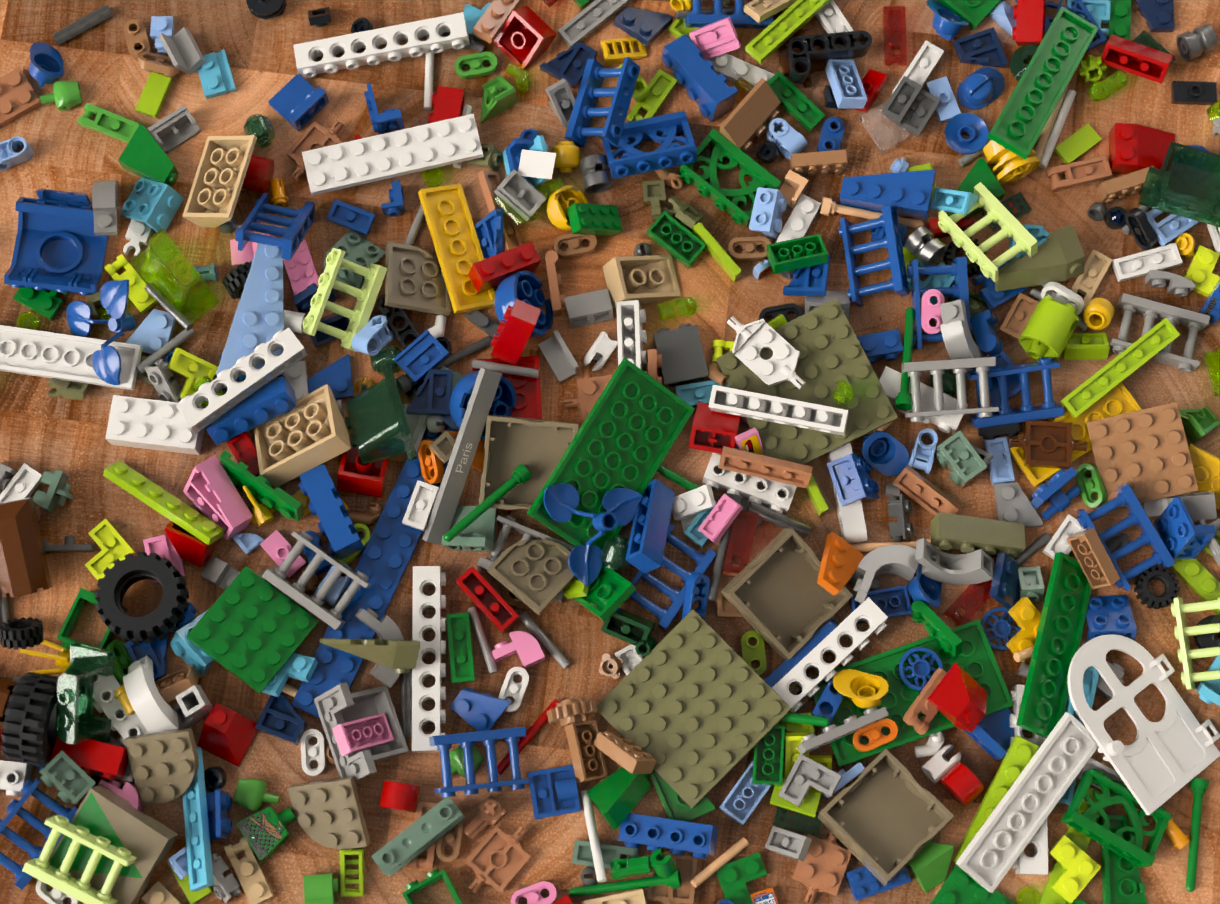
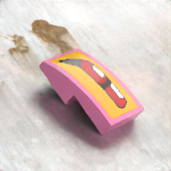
M755 427L734 437L739 450L764 455L761 439Z

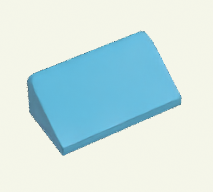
M935 187L930 209L967 215L979 196L971 192Z

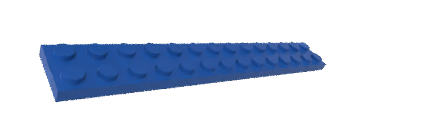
M427 426L421 442L423 440H436L441 435V432L431 433ZM446 426V428L444 429L446 431L459 432L455 429H451L448 426ZM418 450L416 453H409L371 534L370 540L354 570L355 573L359 570L368 576V582L372 586L369 589L361 585L341 614V619L346 622L341 630H335L328 625L323 638H375L376 632L356 618L355 615L359 609L366 611L369 608L379 615L377 620L380 621L383 615L386 614L424 532L402 524L417 480L425 482L421 471ZM449 460L443 463L444 471H446ZM439 483V484H430V485H433V486H436V487H439V488H440L441 483ZM352 578L350 579L344 593L349 588L351 583L354 581ZM320 643L313 657L316 658L318 665L310 681H302L291 704L293 707L318 718L320 717L314 699L342 683L347 682L350 690L364 661V658Z

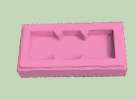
M724 493L698 528V531L717 544L743 507Z
M278 530L274 531L259 544L279 567L293 548ZM300 555L286 573L290 579L307 565Z

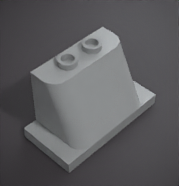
M346 682L335 686L314 699L340 778L354 776L355 782H358L377 772L375 763L400 756L409 751L387 686L350 693ZM385 713L394 738L392 742L353 754L341 755L332 728L342 723Z

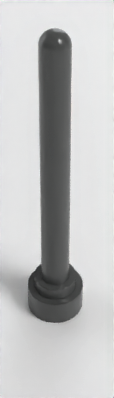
M488 336L448 356L434 369L441 370L442 366L448 367L490 345L492 337ZM403 374L396 378V383L403 394L410 392L412 387L415 386V383L408 375Z
M726 494L742 506L743 497L736 494ZM733 522L719 542L709 588L708 599L710 601H714L717 597Z

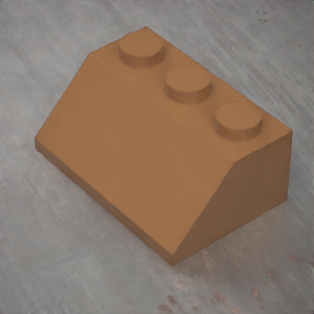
M762 78L720 125L719 133L744 153L753 145L752 141L756 136L759 138L763 135L769 121L776 119L780 114L781 102L766 80Z

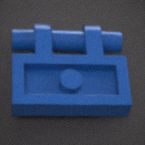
M1011 260L1007 261L1002 266H1000L998 270L1004 267L1009 262H1011ZM981 271L972 278L974 285L982 283L984 289L979 294L991 311L1017 297L1019 293L1026 292L1028 287L997 292L995 290V282L993 283L990 277H985Z

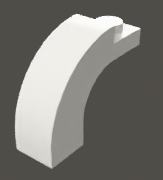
M145 656L128 666V674L123 677L126 694L135 713L151 733L178 730L177 712L165 702L155 685L152 660Z

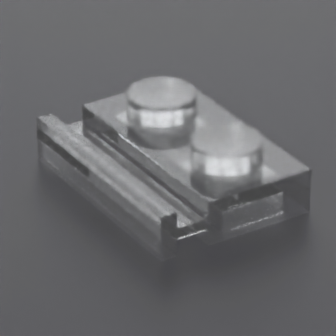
M887 101L860 115L859 118L882 154L910 137L906 130L882 114Z

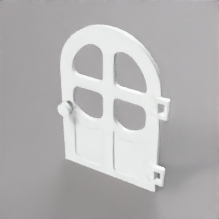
M1113 634L1101 635L1084 643L1072 658L1068 670L1070 700L1078 717L1100 747L1097 751L1105 754L1103 759L1110 761L1146 815H1150L1220 756L1219 750L1214 745V742L1220 738V734L1209 719L1201 725L1167 678L1175 670L1164 654L1154 659L1143 646L1130 638ZM1110 650H1118L1129 654L1142 665V675L1128 686H1123L1106 662V654ZM1161 661H1163V662L1165 663V665L1167 666V668H1168L1167 671H1166V670L1164 669V667L1161 665V663H1160ZM1088 667L1096 668L1113 693V697L1096 711L1088 706L1083 691V676ZM1149 684L1155 685L1165 699V714L1159 722L1147 720L1134 702V697ZM1119 708H1123L1137 728L1136 739L1130 745H1123L1119 740L1113 741L1104 728V721ZM1207 726H1209V728L1214 733L1213 736H1211V734L1206 729Z

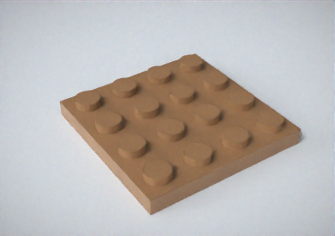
M1177 401L1086 422L1096 466L1107 493L1105 503L1117 497L1116 495L1119 492L1116 488L1122 484H1129L1140 503L1199 490Z

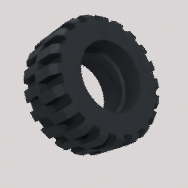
M145 551L138 552L137 556H133L132 553L124 555V560L116 559L113 561L114 566L111 569L107 567L103 572L105 578L99 579L97 586L100 590L95 592V599L98 601L96 604L97 612L101 615L100 618L115 635L117 634L125 641L131 640L134 644H141L142 641H145L146 644L154 643L155 638H159L161 641L167 638L165 634L168 631L174 633L178 629L175 626L178 621L182 623L185 619L183 612L184 610L188 611L189 608L187 584L177 568L165 557L161 558L155 553L147 555ZM145 579L159 582L163 588V597L159 606L152 613L142 617H132L125 613L122 607L123 597L131 585Z
M29 672L18 679L17 685L14 686L13 693L9 698V704L5 711V720L3 721L2 749L4 750V755L10 761L37 766H45L51 761L50 758L58 733L65 734L68 711L70 709V689L68 683L63 678Z

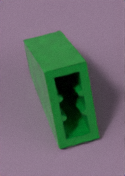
M140 124L118 159L122 168L141 178L174 186L178 180V171L175 165L146 127Z
M983 157L978 159L956 189L957 191L974 194V186L981 182L999 202L1005 195V191ZM978 207L964 218H971L984 209ZM947 212V215H948L949 217H950L952 214H954V213H951V212Z
M621 767L587 791L596 808L613 830H616L650 789L651 785L646 779L649 777V774H631Z

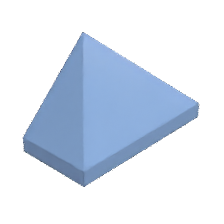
M1002 0L988 16L1012 36V29L1016 27L1017 19L1013 17V8Z

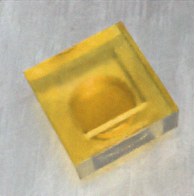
M739 77L734 84V87L738 90L735 101L739 104L754 88V85L742 77Z

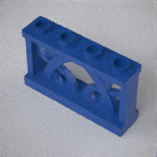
M685 111L624 123L618 146H613L601 136L603 150L612 179L697 162V147ZM684 133V137L676 136L677 134ZM648 140L662 143L653 152H644L636 149L642 142ZM674 142H680V143H683V144H685V145H682V146H681L680 144L674 143ZM615 147H618V148H619V149L615 150L614 152L611 151V148H615ZM624 153L621 158L616 159L618 155Z

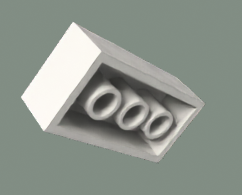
M113 395L105 439L111 445L200 455L205 428L195 433L176 407L180 403ZM199 405V409H204L202 405Z

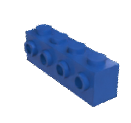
M899 329L857 336L870 364L881 360H896L903 352Z
M285 376L277 378L206 426L205 429L216 445L229 441L234 436L248 432L253 427L269 422L274 417L288 413L297 407L295 391Z
M657 479L650 481L642 494L634 514L625 559L643 573L650 572L662 565L675 495L674 491Z
M629 813L620 825L618 840L625 842V847L639 849V844L647 845V850L650 851L667 848L670 849V854L684 856V851L693 852V857L707 859V855L715 856L719 827Z

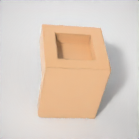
M792 170L788 171L779 191L786 197L787 205L794 209L800 196L806 190L809 180Z

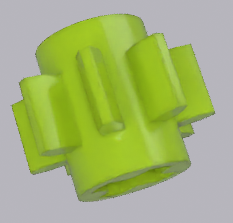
M1089 55V58L1085 61L1081 60L1083 68L1079 69V73L1082 76L1084 75L1085 82L1094 81L1097 83V80L1101 77L1105 78L1103 70H1106L1107 66L1101 63V56L1096 58Z

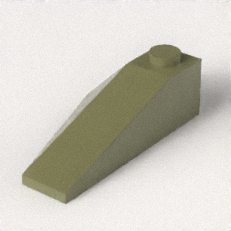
M1068 225L1050 233L1047 236L1048 240L1038 246V252L1031 258L1028 255L1022 258L1016 257L999 269V278L995 282V290L998 292L1042 285L1048 282H1061L1083 274L1085 254L1074 227Z
M320 638V643L389 668H395V673H409V669H415L420 649V641Z

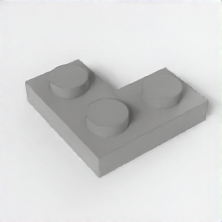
M799 754L778 796L800 807L810 787H813L832 798L842 776Z

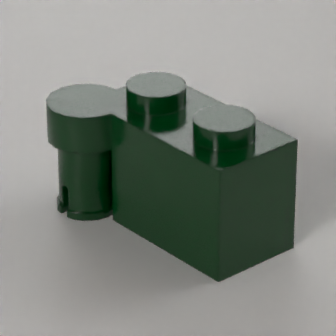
M620 607L603 623L601 628L602 632L632 645L638 642L635 650L638 655L642 654V657L647 656L657 646L655 638L652 637L656 623Z

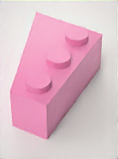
M216 455L194 467L183 489L186 496L205 517L225 529L223 537L226 540L245 530L253 515Z

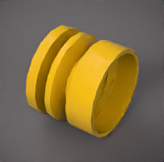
M990 141L983 148L989 164H996L992 171L997 175L996 179L1000 184L1019 180L1033 172L1041 164L1038 157L1035 156L1036 152L1034 149L1031 150L1025 160L994 141Z

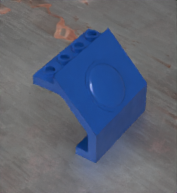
M20 197L16 202L18 230L13 258L9 270L4 275V284H9V286L15 288L27 287L36 290H55L61 293L74 292L81 295H92V293L100 291L109 235L95 236L93 206L90 204Z

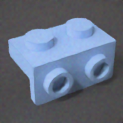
M757 188L749 224L751 231L763 232L771 239H777L778 233L782 230L781 217L787 206L786 197L778 189Z

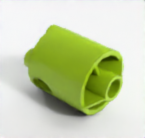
M1044 296L1039 301L1019 337V343L1027 355L1037 361L1042 357H1052V360H1059L1079 323V318L1075 314L1076 308L1067 303L1064 305L1060 304L1052 297Z

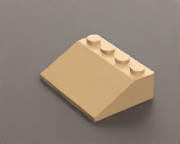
M255 135L207 137L182 217L199 227L216 228L232 219L257 140Z
M328 384L296 400L297 407L293 408L290 412L283 413L274 417L269 422L253 427L260 475L266 478L275 488L351 449L347 427Z

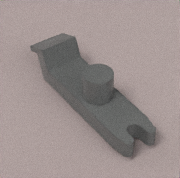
M474 310L471 315L464 313V316L471 323L492 338L495 333L499 334L496 332L499 325L480 311Z
M65 536L64 545H50L47 539H42L45 555L49 553L94 552L92 544H75V536Z

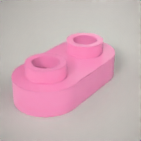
M936 289L924 292L921 297V329L927 334L940 332V325L943 324L940 304L944 303V296ZM931 296H934L937 299V303L935 305L930 303ZM930 319L936 320L935 327L929 325Z
M542 881L516 891L511 897V904H519L518 901L521 897L527 899V904H551L556 899L557 890L552 883ZM543 889H548L550 892L547 898L541 896Z

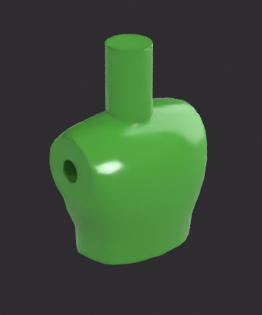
M57 81L54 83L52 94L40 96L42 104L55 102L60 111L70 110L75 105L83 103L78 81Z
M458 746L449 753L452 764L451 776L458 772L463 778H466L463 748ZM474 746L472 747L475 772L485 760Z
M239 778L233 802L247 809L258 811L263 801L277 805L279 795L267 793L266 782L263 780Z

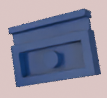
M426 330L394 358V361L417 384L427 375L430 369H434L447 358L449 352Z

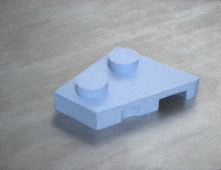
M153 309L125 343L141 345L143 347L142 352L153 354L171 340L176 319L166 311Z

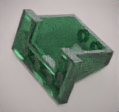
M1171 142L1162 168H1149L1139 204L1220 227V155Z
M390 362L382 364L385 378L345 403L348 417H344L348 430H353V434L349 435L353 448H358L362 464L407 452L409 461L418 459Z
M78 643L70 645V664L57 680L56 734L61 741L73 745L88 739L103 743L111 741V719L93 715L94 674L102 676L113 675L114 652Z

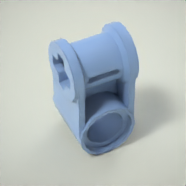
M776 118L770 122L766 133L767 139L774 142L787 159L790 160L791 154L800 153L808 145L803 135L793 129L784 119Z
M16 136L0 142V171H5L32 158L33 149L24 138ZM24 146L22 151L17 152L18 148Z
M378 315L373 317L353 336L351 345L355 351L375 356L386 344L393 340L394 333L387 326L386 316Z
M926 428L919 432L909 456L908 465L911 468L923 470L926 474H929L931 471L938 442V436L934 430ZM921 436L930 437L932 444H923Z
M334 565L331 567V569L329 570V572H328V574L326 575V577H325V578L322 580V582L319 584V586H318V588L316 589L314 595H316V593L318 592V590L321 588V586L323 585V583L326 581V579L328 578V576L331 574V572H332L333 569L335 568ZM348 575L345 577L341 576L323 599V602L334 608L342 598L351 578Z

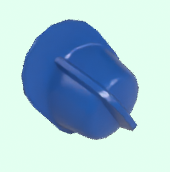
M927 1L928 7L934 12L932 27L944 39L951 41L963 26L969 25L966 20L956 15L939 1Z
M33 43L30 47L31 62L29 73L38 81L39 87H43L45 84H52L58 77L64 76L63 59L58 50L46 43Z
M990 67L976 70L959 85L957 94L960 103L972 110L985 107L1003 92L1005 86L1004 78L1000 72Z
M875 432L869 436H864L863 458L880 473L886 476H895L900 474L908 465V450L889 433Z
M919 563L917 575L908 584L911 604L916 600H920L927 606L939 607L941 605L942 583L921 573L922 565Z

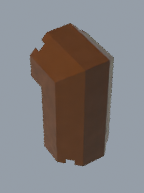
M33 497L0 503V588L2 597H17L36 593L37 588H43V590L51 588L52 583Z

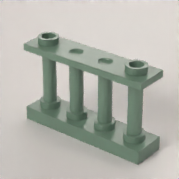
M447 796L371 857L385 876L389 875L392 877L466 817L453 800Z

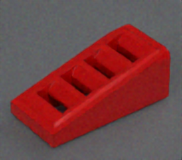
M931 218L929 220L927 229L934 234L933 239L951 236L948 232L944 233L938 225L939 218ZM962 218L955 224L962 231H965L974 224V219Z

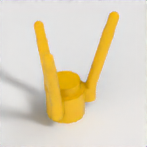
M244 485L243 490L254 506L252 509V523L262 527L275 518L273 515L275 513L274 508H268L263 503L258 504L248 487Z
M43 640L42 644L61 651L57 655L26 649L19 650L22 654L54 659L55 665L59 666V668L28 671V673L69 674V670L74 671L76 669L75 664L78 660V653L50 641Z

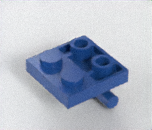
M1072 466L1067 471L1062 468L1048 481L1050 485L1045 482L1031 495L1033 500L1030 503L1035 510L1047 500L1051 504L1041 514L1046 521L1057 512L1061 513L1071 504V500L1081 493L1077 486H1074L1066 494L1061 491V488L1078 474Z

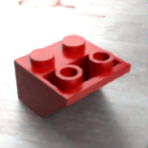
M698 401L688 448L721 454L723 446L736 449L737 443L734 437L739 433L741 416L711 411L709 403Z

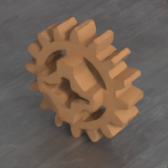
M583 697L556 703L557 707L547 711L549 723L560 722L563 727L572 723L588 721L587 716L598 713L596 701L590 700L585 702Z

